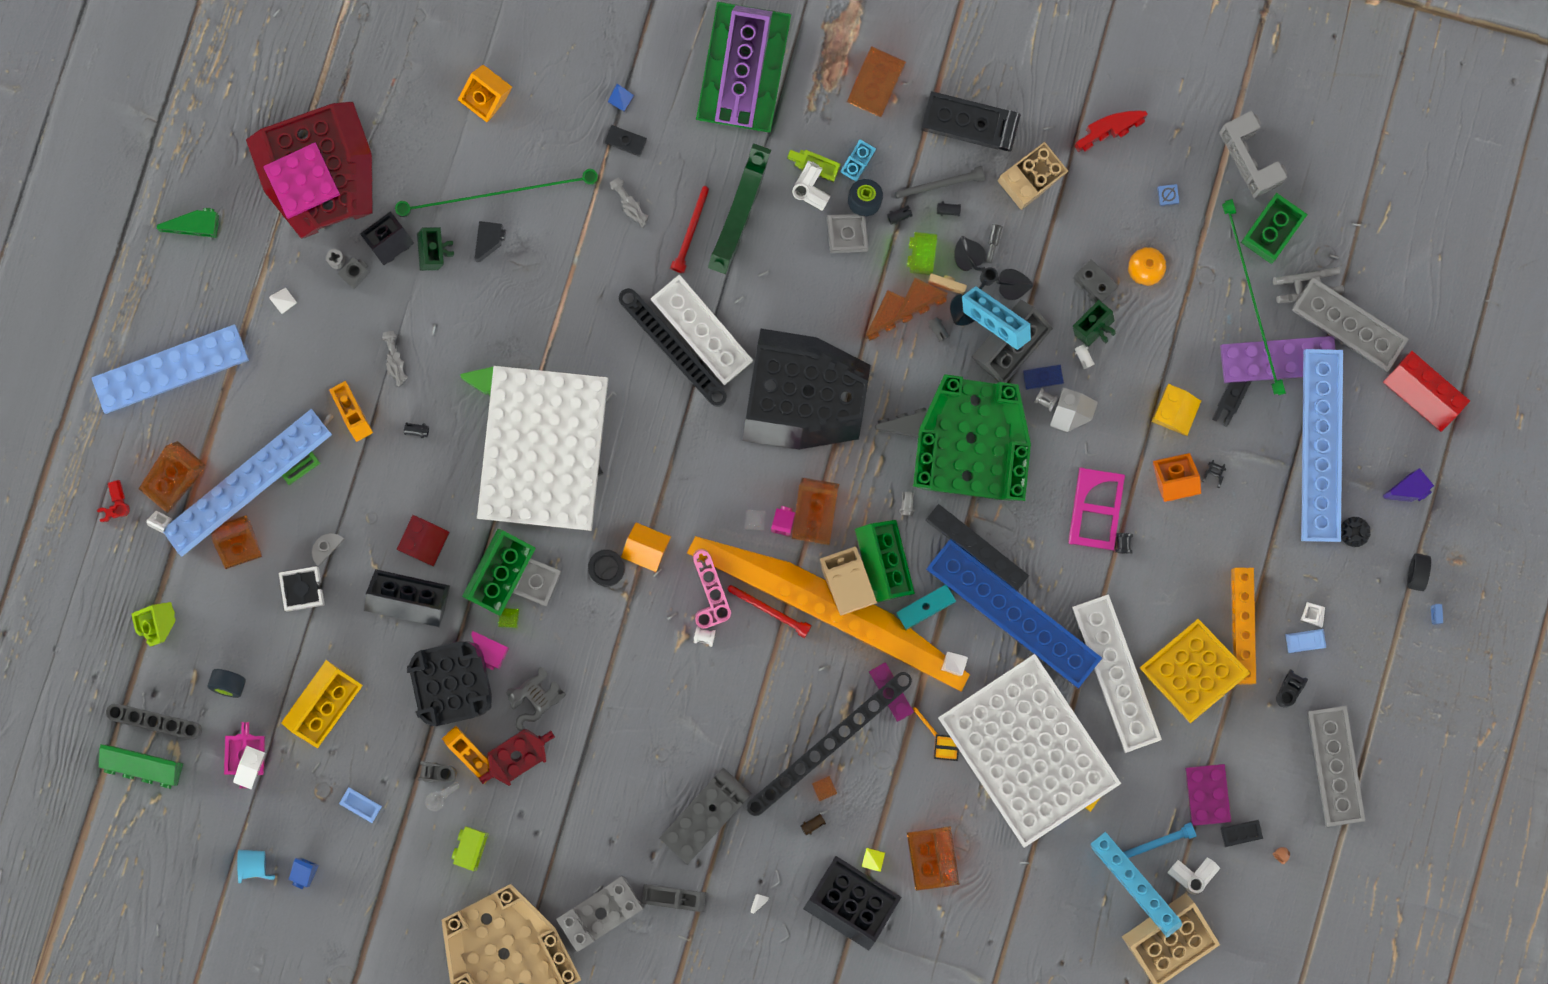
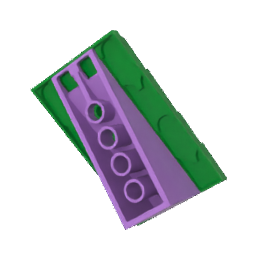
M717 1L696 120L771 132L792 14Z

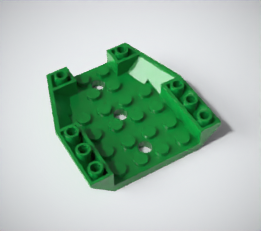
M944 374L919 428L913 486L935 492L995 500L1025 501L1031 441L1019 385L1004 382L995 384L966 380L961 376ZM972 395H976L979 398L977 406L972 405L970 402ZM968 433H972L975 436V441L972 444L966 440ZM964 471L970 472V481H965L962 478Z

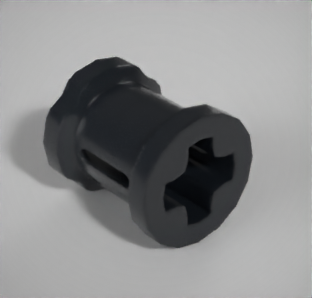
M1116 533L1118 540L1115 553L1131 554L1133 551L1131 550L1133 534Z

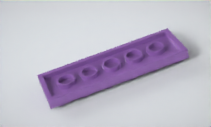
M1332 336L1267 341L1277 379L1303 377L1304 349L1335 350V340ZM1264 341L1220 345L1224 383L1274 380Z

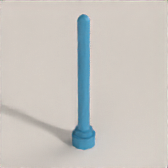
M1190 822L1184 824L1180 831L1129 849L1123 853L1130 858L1183 837L1185 839H1192L1197 836Z

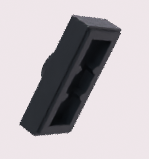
M611 125L605 144L640 157L647 138Z
M1259 820L1220 828L1225 847L1263 839Z

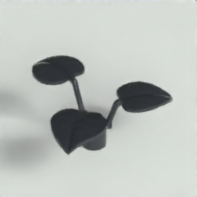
M961 236L954 251L955 262L963 271H969L972 268L982 271L980 275L982 284L979 289L982 290L985 285H992L996 281L997 284H1000L999 292L1005 299L1017 300L1033 287L1030 279L1015 269H1005L998 276L997 270L993 267L986 269L985 267H977L985 260L984 248L979 243L964 236ZM962 294L955 296L950 303L953 323L958 326L969 325L975 321L963 312Z

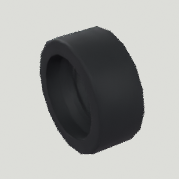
M600 550L590 558L588 572L596 584L604 587L613 586L622 579L625 572V564L621 556L616 552ZM610 557L616 561L618 570L613 578L602 579L596 574L595 565L600 558Z
M1417 553L1413 555L1407 578L1409 589L1418 591L1426 589L1431 572V556Z

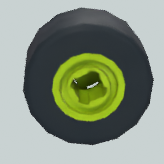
M861 179L853 183L848 195L850 209L855 214L866 217L878 212L883 200L881 186L871 179Z
M214 669L212 670L207 687L215 693L239 698L242 695L246 679L228 670Z

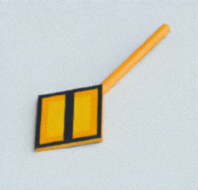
M913 707L914 712L935 736L933 759L958 761L959 749L952 738L948 735H938L919 710Z

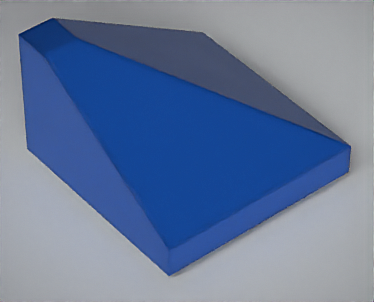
M616 84L608 103L625 111L634 95L619 84Z

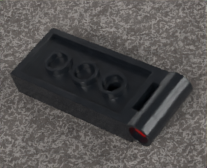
M931 91L921 131L1011 152L1021 114ZM978 123H983L984 127H979Z

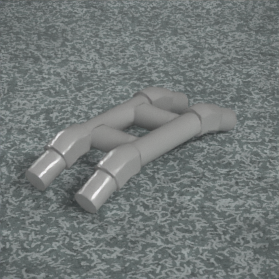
M1340 267L1274 277V285L1294 283L1296 291L1295 294L1277 296V303L1296 302L1303 292L1301 281L1310 280L1313 277L1321 282L1320 278L1341 274ZM1343 285L1330 287V289L1338 294L1345 292Z

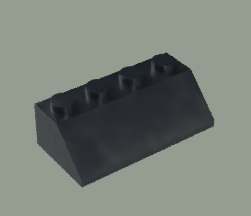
M375 569L365 594L364 611L439 627L444 615L450 585Z

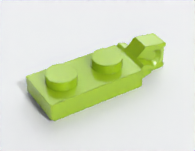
M790 150L787 159L796 162L794 166L801 170L804 169L808 161L818 164L823 168L818 177L833 183L841 165L808 150H800V153Z

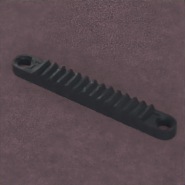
M627 288L622 290L619 294L621 306L711 405L715 407L724 405L727 395L720 384L633 289ZM627 293L632 294L634 300L629 304L623 301V296ZM714 392L722 393L723 398L720 402L713 401L712 394Z

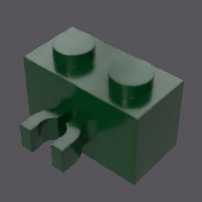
M422 227L417 233L420 271L439 270L444 265L443 255L446 257L454 256V251L444 249L446 246L452 247L453 241L442 243L441 227Z
M1098 300L1073 325L1075 337L1088 347L1099 336L1103 342L1107 343L1108 337L1104 335V332L1110 333L1113 336L1116 334L1115 330L1109 327L1115 321L1113 311Z

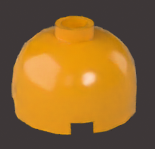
M1144 247L1137 250L1131 256L1128 272L1136 283L1151 286L1158 283L1164 277L1166 260L1159 250L1152 247Z

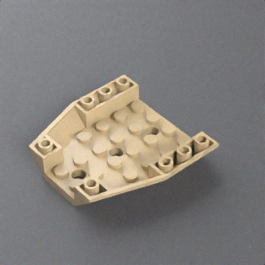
M512 884L442 919L451 984H575L581 981L556 928ZM484 913H489L492 916L490 924L482 922L481 917ZM506 948L509 950L510 955L507 959L500 958V949Z

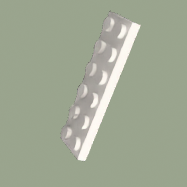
M680 275L650 298L724 386L753 362L752 358Z

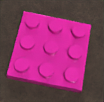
M316 143L263 166L288 219L340 195Z

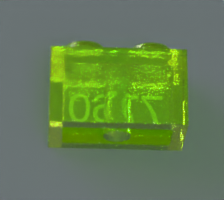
M915 232L914 237H910L909 248L912 249V256H908L907 267H910V273L933 274L937 234Z

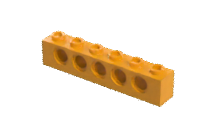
M1254 568L1231 569L1233 655L1249 671V675L1237 685L1256 684Z

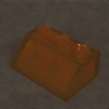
M951 826L907 833L916 891L960 884Z

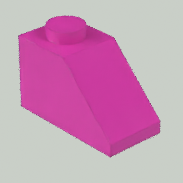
M781 506V509L776 508L771 527L772 533L790 537L795 512H792V508Z
M472 631L473 641L479 645L486 667L494 670L495 667L500 669L509 648Z

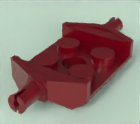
M523 729L487 753L488 772L478 777L480 782L484 784L491 778H495L510 786L511 781L541 761L545 763L544 745L555 738L552 731L550 730L541 737L530 730ZM519 751L521 755L517 759H512V752Z

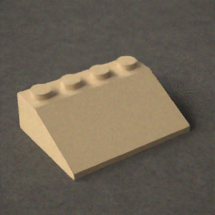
M1186 893L1168 905L1182 922V926L1168 938L1151 918H1148L1122 936L1152 984H1164L1220 945L1198 907Z

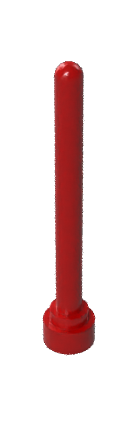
M703 186L678 258H675V261L671 263L670 269L675 272L684 273L686 270L685 258L709 192L707 186Z
M729 585L727 588L728 592L796 629L798 635L804 639L812 627L807 622H797L733 585Z

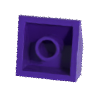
M1418 468L1385 493L1383 497L1384 499L1399 501H1421L1432 493L1430 489L1434 485L1423 471Z

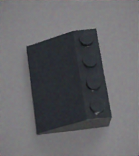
M835 856L803 909L869 951L881 934L901 897Z

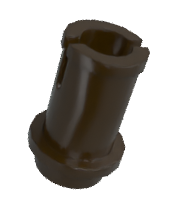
M819 813L806 823L805 821L802 822L803 824L800 827L805 835H812L814 830L826 823Z

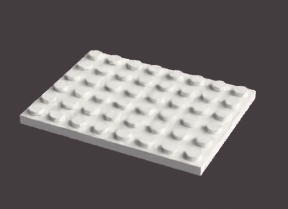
M501 366L493 367L477 519L592 531L608 377Z
M1035 654L938 717L1024 848L1121 784Z

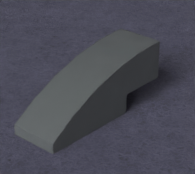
M644 884L641 904L703 912L706 892Z

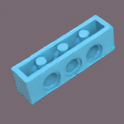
M977 286L962 296L963 312L1016 350L1031 340L1030 323Z

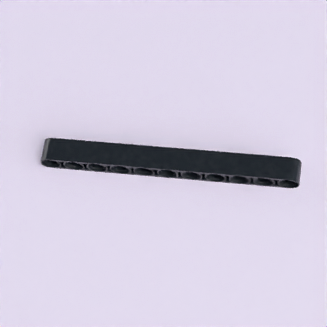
M900 672L753 797L747 804V811L753 816H758L766 811L906 691L912 684L911 676L906 672ZM901 675H906L909 678L908 685L900 686L898 678ZM886 688H892L894 691V696L891 699H886L883 696V691ZM872 700L879 703L880 707L876 712L868 708ZM862 713L865 720L862 724L854 722L855 714ZM841 726L849 727L850 734L847 737L839 734ZM828 738L835 741V747L830 750L824 746V742ZM812 751L819 752L820 760L818 762L811 761L810 753ZM800 763L806 768L805 773L802 775L797 774L795 771V766ZM783 776L790 778L791 784L789 787L781 785L780 780ZM768 789H773L776 792L775 799L769 800L766 797L765 793ZM757 801L761 804L760 812L752 811L751 804Z

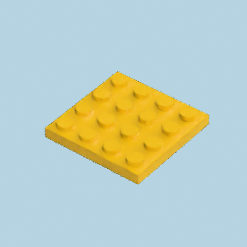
M1199 619L1140 667L1145 676L1189 723H1192L1249 675V671Z

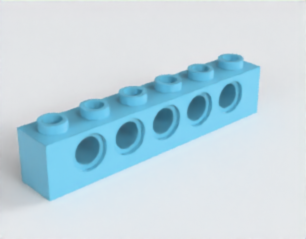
M1106 832L1091 843L1092 850L1167 938L1182 926L1180 918Z

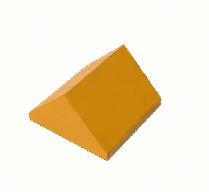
M636 522L627 538L621 558L657 572L671 537Z

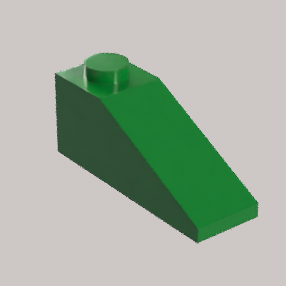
M203 208V211L196 210L160 223L156 229L165 233L217 238L219 215L217 212H214V209Z

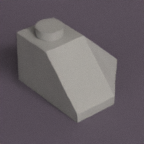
M1063 387L1050 427L1070 432L1092 421L1098 402L1082 393Z

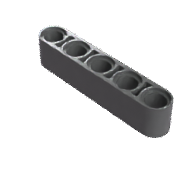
M111 704L106 710V715L110 720L187 739H197L202 733L201 726L193 721L121 704ZM116 707L121 711L120 716L117 718L113 716V710ZM134 712H138L140 716L137 722H133L131 719ZM153 716L158 718V724L155 727H152L150 724V719ZM174 720L177 723V728L174 731H170L169 723ZM194 725L196 732L190 736L187 729L189 726Z

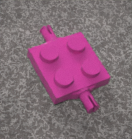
M241 722V734L225 736L224 775H236L246 746L265 752V736L249 734L250 722ZM264 760L258 775H264Z

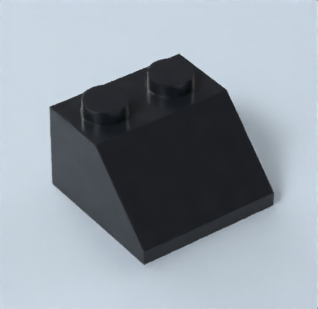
M391 211L360 233L383 265L392 262L396 256L408 250L414 244L411 237Z

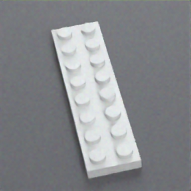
M1109 594L1072 607L1085 645L1102 657V660L1094 670L1124 752L1127 753L1162 740Z

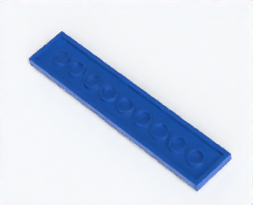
M951 539L927 567L926 570L1078 689L1102 660L1100 655Z

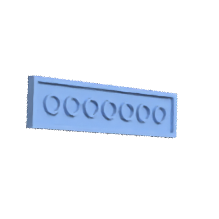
M234 324L94 376L91 379L103 412L107 414L247 362L249 359L237 326Z

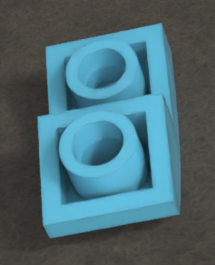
M860 139L840 172L857 181L875 153L876 148Z

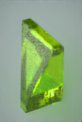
M504 608L501 616H499L498 627L518 629L519 609Z

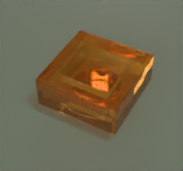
M830 776L812 783L819 802L837 794Z

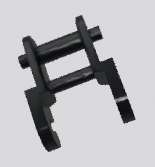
M1212 460L1208 464L1210 467L1209 470L1205 471L1202 482H1205L1207 474H1213L1218 476L1219 484L1217 488H1220L1224 478L1222 473L1226 471L1225 464L1220 466ZM1212 467L1220 469V473L1211 471Z

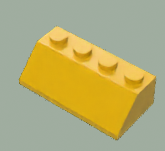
M326 660L281 724L293 734L318 749L363 685Z

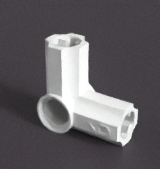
M808 161L794 184L792 194L796 199L804 200L823 211L830 195L813 186L823 168L814 162ZM804 186L806 188V192H798L797 187Z
M1207 857L1194 873L1177 860L1167 873L1185 887L1188 893L1196 895L1204 890L1220 867ZM1192 880L1200 883L1199 890L1191 888Z

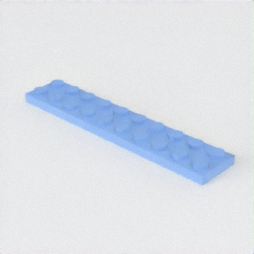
M1304 349L1301 541L1341 542L1343 350Z
M310 409L173 520L163 533L182 557L332 434L316 413Z

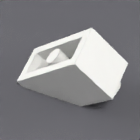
M246 746L233 783L252 789L266 753Z

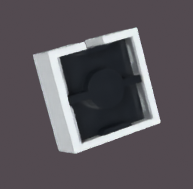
M319 567L279 573L284 611L289 612L325 605L323 590L319 589L318 583H321Z

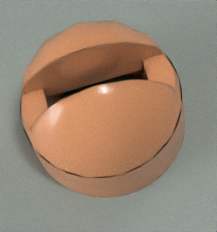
M1280 847L1273 853L1274 857L1281 864H1285L1290 858V852L1285 847Z

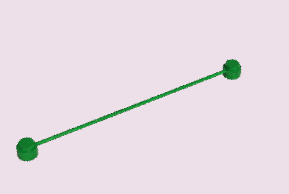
M587 169L583 172L582 178L552 182L547 184L517 188L512 190L482 194L477 196L441 201L410 207V205L406 201H399L395 205V211L400 217H407L410 214L411 209L441 205L446 203L476 199L516 191L552 186L583 180L587 185H594L598 180V175L594 169Z
M1229 199L1222 203L1224 214H1229L1268 355L1275 382L1271 384L1274 395L1278 394V396L1286 394L1283 380H1277L1232 218V214H1236L1233 199Z

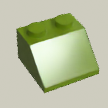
M465 826L464 830L461 829L457 839L460 841L459 847L454 848L451 858L454 859L453 864L471 871H477L489 833Z

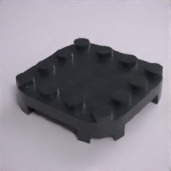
M460 641L414 653L415 655L407 666V673H410L418 709V711H415L416 715L424 723L430 726L450 724L479 717L491 709V688L484 656L477 643Z

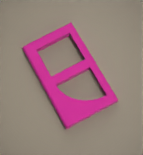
M1079 468L1068 544L1114 551L1125 475ZM1104 482H1118L1114 508L1084 503L1088 492L1093 487ZM1083 511L1113 516L1109 542L1079 537Z

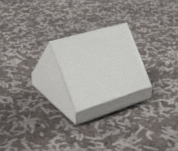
M155 511L147 519V525L161 533L172 522V518L158 511Z

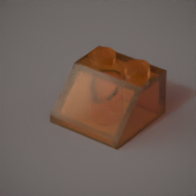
M247 515L225 522L211 533L212 542L225 569L262 557L253 527Z

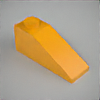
M344 381L329 389L355 441L358 442L371 435L373 431L347 382Z
M457 726L452 728L442 738L447 747L477 777L488 772L489 765L486 756Z

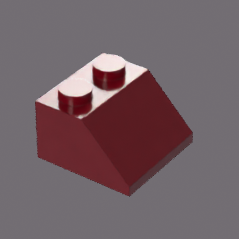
M412 515L396 550L434 567L450 532Z

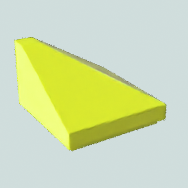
M866 848L862 867L881 872L885 853Z

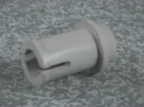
M902 492V507L899 509L901 516H913L915 512L913 510V492Z

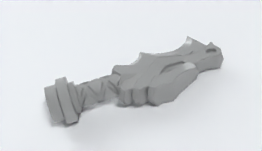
M619 177L610 182V188L615 191L617 190L622 198L623 211L627 217L632 218L640 224L641 228H644L649 215L642 213L640 202H636L633 196L627 194L622 187L624 184L623 180H620Z
M387 331L383 333L382 337L383 341L387 342L389 354H387L388 358H386V366L393 378L396 379L397 387L403 385L408 376L403 373L404 361L400 359V353L396 352L394 340L397 336L394 331Z

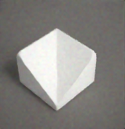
M947 652L941 670L962 676L968 657Z

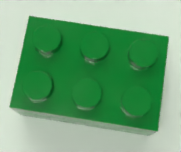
M1276 193L1240 243L1272 264L1308 214Z

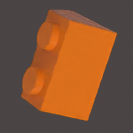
M1190 453L1153 461L1159 491L1164 502L1201 494L1200 475Z

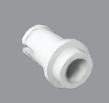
M1085 344L1075 348V355H1078L1083 369L1095 365Z

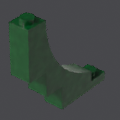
M753 143L729 214L712 252L708 265L709 269L726 275L739 247L741 236L749 220L753 204L759 194L771 149Z

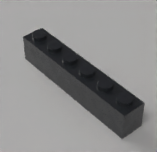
M940 504L927 517L926 521L949 540L951 539L1016 591L1029 577L1026 572Z

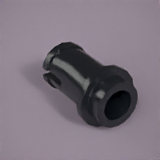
M944 201L937 204V214H940V216H960L961 204H945Z
M907 205L894 212L891 210L887 214L890 224L897 225L898 222L913 217L912 211L909 210L910 207Z
M405 423L404 435H415L421 438L428 437L429 426H426L425 423L422 425Z

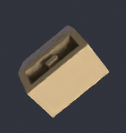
M1044 142L999 177L998 182L1020 210H1022L1063 177L1068 170Z
M856 546L820 558L823 575L840 616L877 603Z

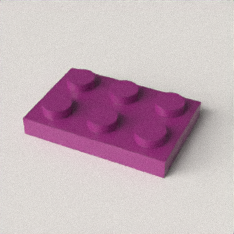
M1225 764L1185 768L1192 825L1231 822Z

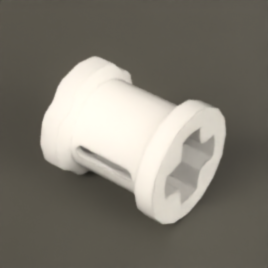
M697 626L693 643L700 642L709 644L712 647L716 630H703Z

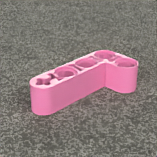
M698 549L693 554V561L710 606L699 610L695 614V622L700 628L704 629L727 621L730 618L731 610L710 554L705 549ZM699 554L707 555L705 563L707 566L711 564V567L703 568L701 561H697ZM711 571L714 574L711 581L703 579L705 572ZM714 589L719 590L721 593L717 599L710 597V592ZM721 607L727 609V614L724 617H719L716 613ZM702 614L709 616V621L705 624H701L698 621L699 616Z

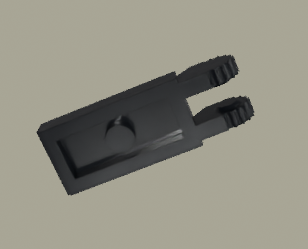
M1252 381L1228 383L1212 420L1217 421L1223 409L1229 411L1223 421V425L1227 427L1233 415L1236 414Z

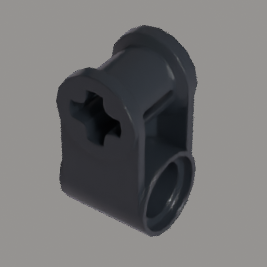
M1290 669L1276 696L1277 704L1283 708L1293 705L1304 689L1308 678H1302ZM1284 693L1290 696L1291 700L1289 703H1285L1282 700Z

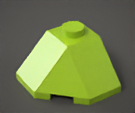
M171 602L151 605L131 613L135 632L139 636H144L147 639L146 643L150 647L163 643L176 621L175 611Z

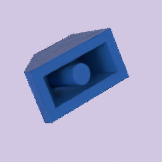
M295 858L289 880L293 881L292 885L301 889L304 886L310 887L319 865L303 858Z

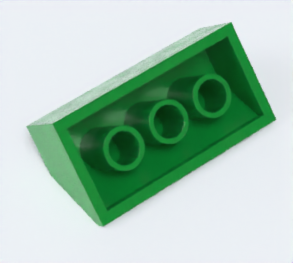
M897 520L871 523L856 528L855 533L861 558L877 603L915 594Z
M497 529L462 597L501 616L536 548L501 529Z
M100 744L99 768H103L104 773L115 775L116 772L123 773L122 777L134 780V776L142 778L141 782L152 784L153 781L160 782L161 787L169 789L172 786H178L183 763Z

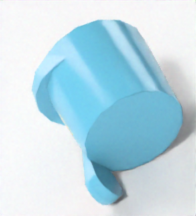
M238 850V883H242L243 879L256 877L268 880L275 879L274 874L266 875L265 851Z

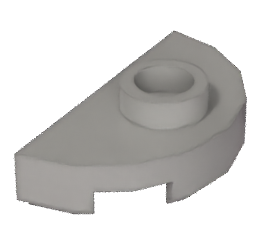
M332 533L318 538L312 549V557L316 565L319 567L345 539L338 534Z

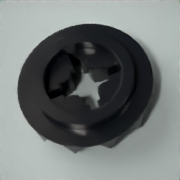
M1350 517L1341 524V539L1346 545L1360 547L1368 542L1371 533L1370 526L1366 520L1360 517ZM1361 526L1358 531L1361 536L1355 535L1350 538L1353 532L1351 528L1355 529Z

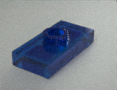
M1061 364L1023 370L1026 390L1064 384Z

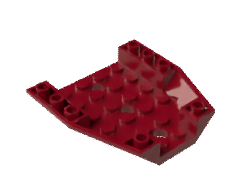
M354 102L332 103L264 127L246 139L265 194L301 239L319 233L318 229L352 217L356 220L373 214L372 153ZM301 130L308 131L306 139L298 138V133ZM316 143L340 195L330 199L333 202V207L330 210H325L322 203L288 219L263 166Z

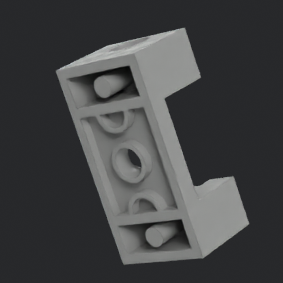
M1250 111L1224 124L1219 133L1255 199L1281 186L1287 179V170L1283 164L1280 165L1279 161L1259 171L1257 170L1258 164L1254 158L1251 159L1248 153L1249 147L1245 140L1255 136L1256 131L1260 129L1261 122L1259 117Z
M621 876L556 920L575 950L579 952L643 910L644 907L625 877ZM598 908L606 910L607 915L604 919L596 917L595 913Z

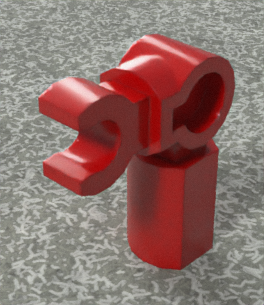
M120 480L107 483L112 502L115 504L110 506L109 509H97V512L104 511L106 514L105 518L99 519L100 522H108L111 517H125L130 512L129 505L124 503L125 496Z

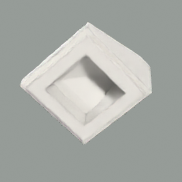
M286 288L269 297L281 314L297 304Z
M1307 602L1301 621L1322 628L1325 607Z
M756 894L750 912L754 914L768 901L769 897Z

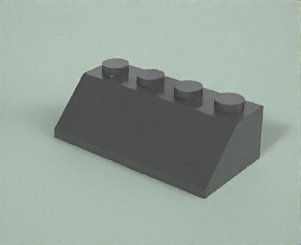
M1021 299L1011 311L1030 323L1031 340L1016 350L997 335L991 333L972 356L977 364L998 382L1007 383L1053 329L1035 307Z

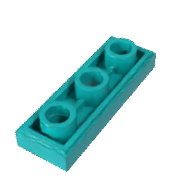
M944 585L896 612L907 630L955 603L956 600L948 586ZM924 606L930 607L928 610L923 609Z

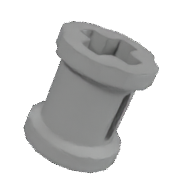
M336 249L328 251L326 255L328 264L333 269L342 268L345 265V257L341 251ZM335 255H337L338 257L337 263L333 261Z
M1041 388L1034 403L1047 407L1048 411L1051 412L1059 396H1053L1045 392L1044 388Z

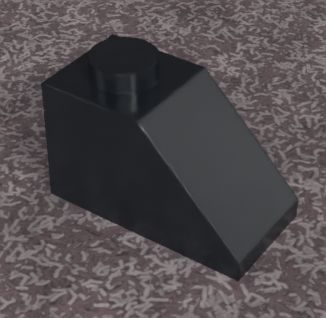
M479 221L474 257L476 262H481L498 249L502 241H505L506 230L503 229L502 224Z

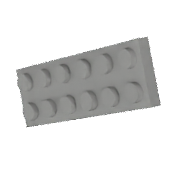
M1313 277L1291 309L1386 372L1390 370L1409 340Z
M1347 706L1308 711L1326 827L1364 822L1365 815Z

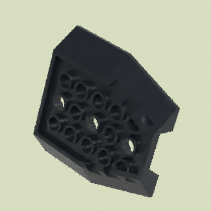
M760 329L743 441L801 450L859 440L871 365L817 337ZM768 380H773L776 383V387L773 390H767L765 383ZM811 386L814 389L813 395H804V387ZM849 392L852 395L851 401H842L841 394Z

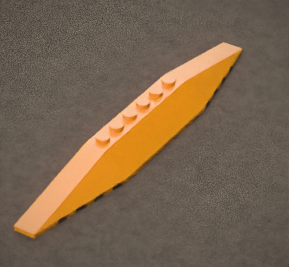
M695 536L687 554L693 556L698 549H705L710 554L716 569L962 692L970 674L964 670L962 676H957L941 670L946 655L911 628L906 630L900 619L892 613L873 604L840 616L826 580L790 562ZM699 554L698 559L705 562L707 555Z

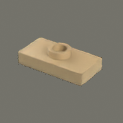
M931 273L928 281L931 285L962 295L967 285L956 282L955 278L947 275L941 277Z

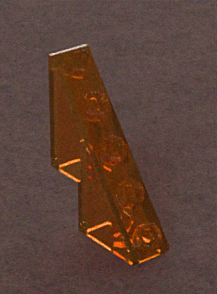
M914 278L905 298L887 290L865 338L871 341L879 337L880 332L884 330L889 332L896 328L895 324L901 321L906 323L913 319V315L917 313L921 315L928 312L930 306L934 304L939 306L945 303L948 293L917 278Z

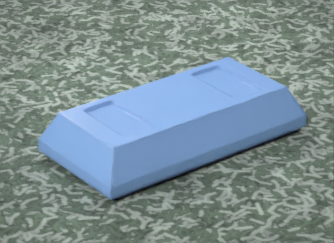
M1324 629L1285 634L1288 653L1326 648Z
M348 787L339 803L373 823L382 807Z

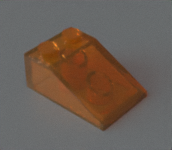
M871 46L847 102L882 117L906 62Z
M176 441L165 446L139 487V490L168 513L197 480L206 465L181 443Z
M808 478L801 479L792 539L830 545L840 484Z

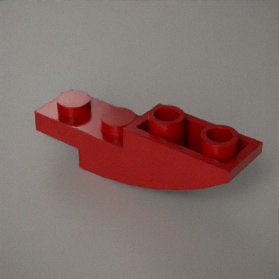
M1125 111L1099 119L1087 126L1086 131L1088 135L1077 141L1074 147L1078 152L1082 150L1086 152L1094 146L1093 143L1097 140L1101 142L1110 136L1109 133H1111L1113 138L1117 136L1121 138L1130 132L1129 129L1134 125L1137 128L1145 123V118L1148 114L1146 111Z

